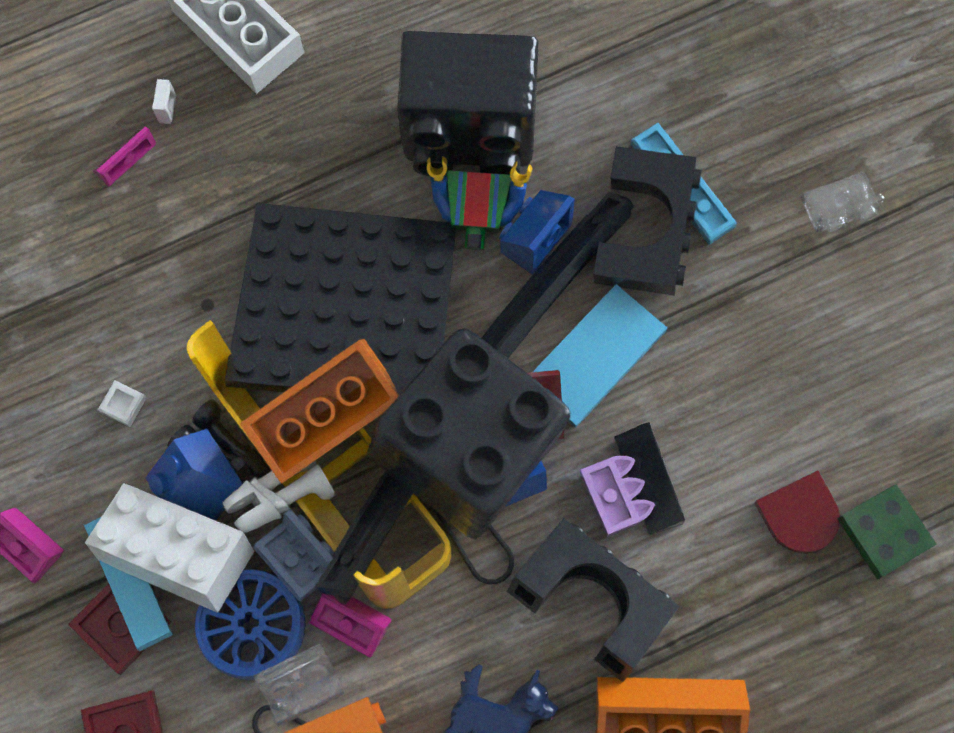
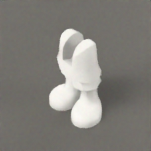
M316 461L299 471L306 472L302 477L277 493H274L272 490L281 483L273 471H270L258 480L255 477L250 482L246 480L222 504L229 514L237 512L251 503L254 505L255 508L240 516L234 524L239 531L246 533L270 521L282 518L280 514L290 509L288 505L308 494L315 493L319 498L329 500L335 496V492L320 466L316 465Z

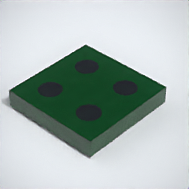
M897 484L837 518L877 580L937 545Z

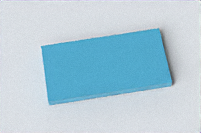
M616 284L533 372L560 371L562 402L570 410L568 422L576 428L667 331V327Z

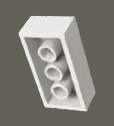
M168 0L172 11L256 94L304 54L300 34L264 0Z
M123 483L85 541V544L98 561L100 560L129 575L217 613L254 553L244 532Z

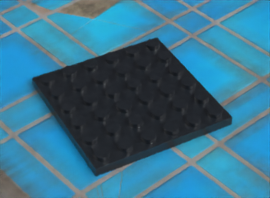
M257 203L230 348L232 354L229 355L225 375L226 387L285 392L358 340L365 339L386 369L400 395L444 344L456 228L452 227L451 222Z

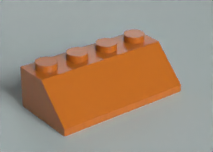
M361 339L242 421L240 425L282 484L383 414L398 398L399 393L386 369L366 340Z
M597 677L596 733H748L750 706L745 680L627 677L622 682L616 677Z

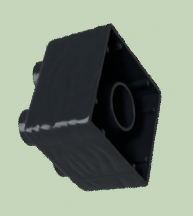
M405 31L402 33L397 111L403 152L406 159L413 162V170L415 172L430 176L427 172L428 158H431V166L439 169L443 166L442 156L447 160V170L453 171V164L480 165V173L510 175L512 166L516 161H518L516 166L518 174H520V167H526L530 164L534 149L538 39L536 37Z
M459 329L445 341L398 398L381 415L369 444L367 456L371 461L388 472L392 478H396L419 499L444 516L449 523L453 524L463 534L476 540L485 533L519 487L556 444L570 419V410L547 388H544L533 377L494 349L477 334L469 329Z

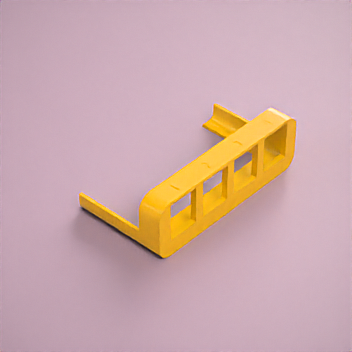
M210 320L191 335L187 342V352L221 404L252 443L240 423L260 410V408L245 388L226 387L225 375L229 355L232 353L214 323ZM364 428L357 431L361 438L360 441L322 468L329 483L367 455L371 437ZM306 472L297 473L282 483V485L287 487ZM315 493L296 500L297 505L335 552L350 527L330 500H323ZM414 493L406 506L412 503L440 539L441 543L404 572L398 566L386 575L377 561L373 559L364 576L359 572L353 574L359 583L358 586L368 599L376 606L384 609L395 608L404 603L439 576L449 566L451 560L450 542L445 532Z

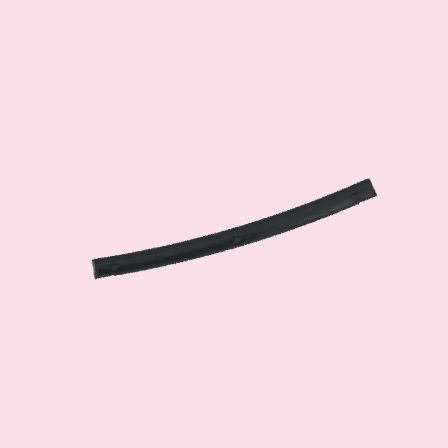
M608 192L589 215H586L537 269L481 338L509 359L555 300L596 255L599 242L606 243L629 219L632 214L631 210L634 208L631 200L627 197ZM384 472L334 552V557L315 585L322 594L333 595L342 604H347L359 585L353 574L359 572L364 576L394 523L413 495L406 486L396 478H392L388 472Z

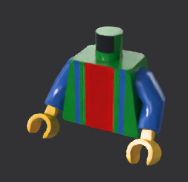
M442 156L443 166L435 169L431 166V158H428L427 172L431 176L433 201L443 220L451 222L452 227L456 228V230H466L465 249L484 250L485 233H498L501 226H506L514 219L524 203L527 188L526 182L532 173V166L530 164L527 174L521 175L516 171L518 163L516 161L512 166L510 175L449 171L447 170V160L444 156Z

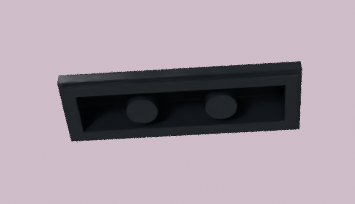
M650 423L641 424L615 436L614 439L620 455L635 459L633 467L627 473L628 477L645 481L642 490L635 496L636 500H648L655 504L650 515L644 519L649 535L683 525L685 518Z

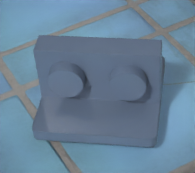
M289 509L284 513L282 523L254 544V550L297 600L301 602L317 589L315 585L334 557V551L326 542L322 541L320 543L312 534L313 529L302 515L296 516Z

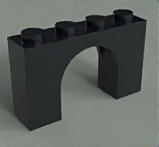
M616 146L610 177L611 189L643 193L656 197L668 208L672 223L665 236L649 246L630 247L599 242L593 273L595 284L613 287L617 284L620 288L675 296L676 285L683 286L686 266L680 265L682 253L688 254L691 233H685L687 221H694L697 201H690L692 189L699 190L702 170L696 169L697 157Z
M563 518L514 576L506 592L536 614L553 591L565 581L582 578L602 585L613 596L617 604L619 621L616 630L603 645L594 660L620 681L624 682L680 606L673 602L666 592L656 589L644 580L637 570L627 567L614 557L608 548L600 546L589 538L579 526L571 524Z

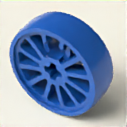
M249 569L242 571L232 588L233 590L238 587L242 607L239 609L227 597L225 602L235 612L231 616L220 612L217 613L199 605L195 619V634L202 654L214 668L236 679L259 680L278 673L294 659L304 639L306 620L302 603L297 600L276 575L262 570ZM250 583H258L252 604L249 606L245 586ZM272 586L278 591L259 608L265 587ZM282 598L287 600L290 607L289 610L266 616V613ZM253 616V619L259 622V626L253 627L252 633L249 634V631L243 627V624L248 623L250 617ZM213 617L232 622L229 626L210 630V623ZM292 617L291 631L269 626V622ZM234 632L228 640L215 650L212 643L213 637ZM268 632L288 637V641L281 651H278L266 638ZM248 643H256L259 647V653H257L252 662H244L241 658V650ZM267 646L274 653L275 657L264 663L267 658ZM231 647L234 659L233 664L224 661L223 654Z

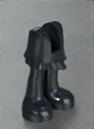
M213 399L205 402L193 416L192 423L200 430L208 429L215 442L228 454L225 457L237 474L246 465L251 470V473L258 478L268 474L270 469L259 457L256 450H252L249 444L245 446L240 444L221 424L220 405ZM189 424L184 425L170 438L167 447H169L174 439L195 433V429Z

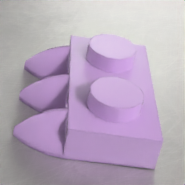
M614 456L580 470L581 478L607 537L640 524L642 520L650 515L655 505L648 500H631L640 493L645 481L630 477L622 479L635 463V459L628 456Z

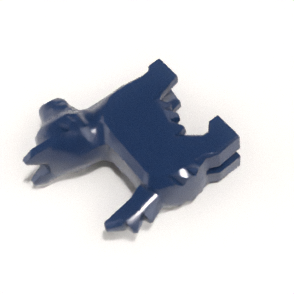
M478 664L471 669V672H464L465 681L460 682L461 696L451 711V724L445 730V733H528L535 721H550L557 713L558 706L548 698L547 688L538 682L539 670H536L531 678L515 691L509 704L502 705L479 697L478 685L483 666Z

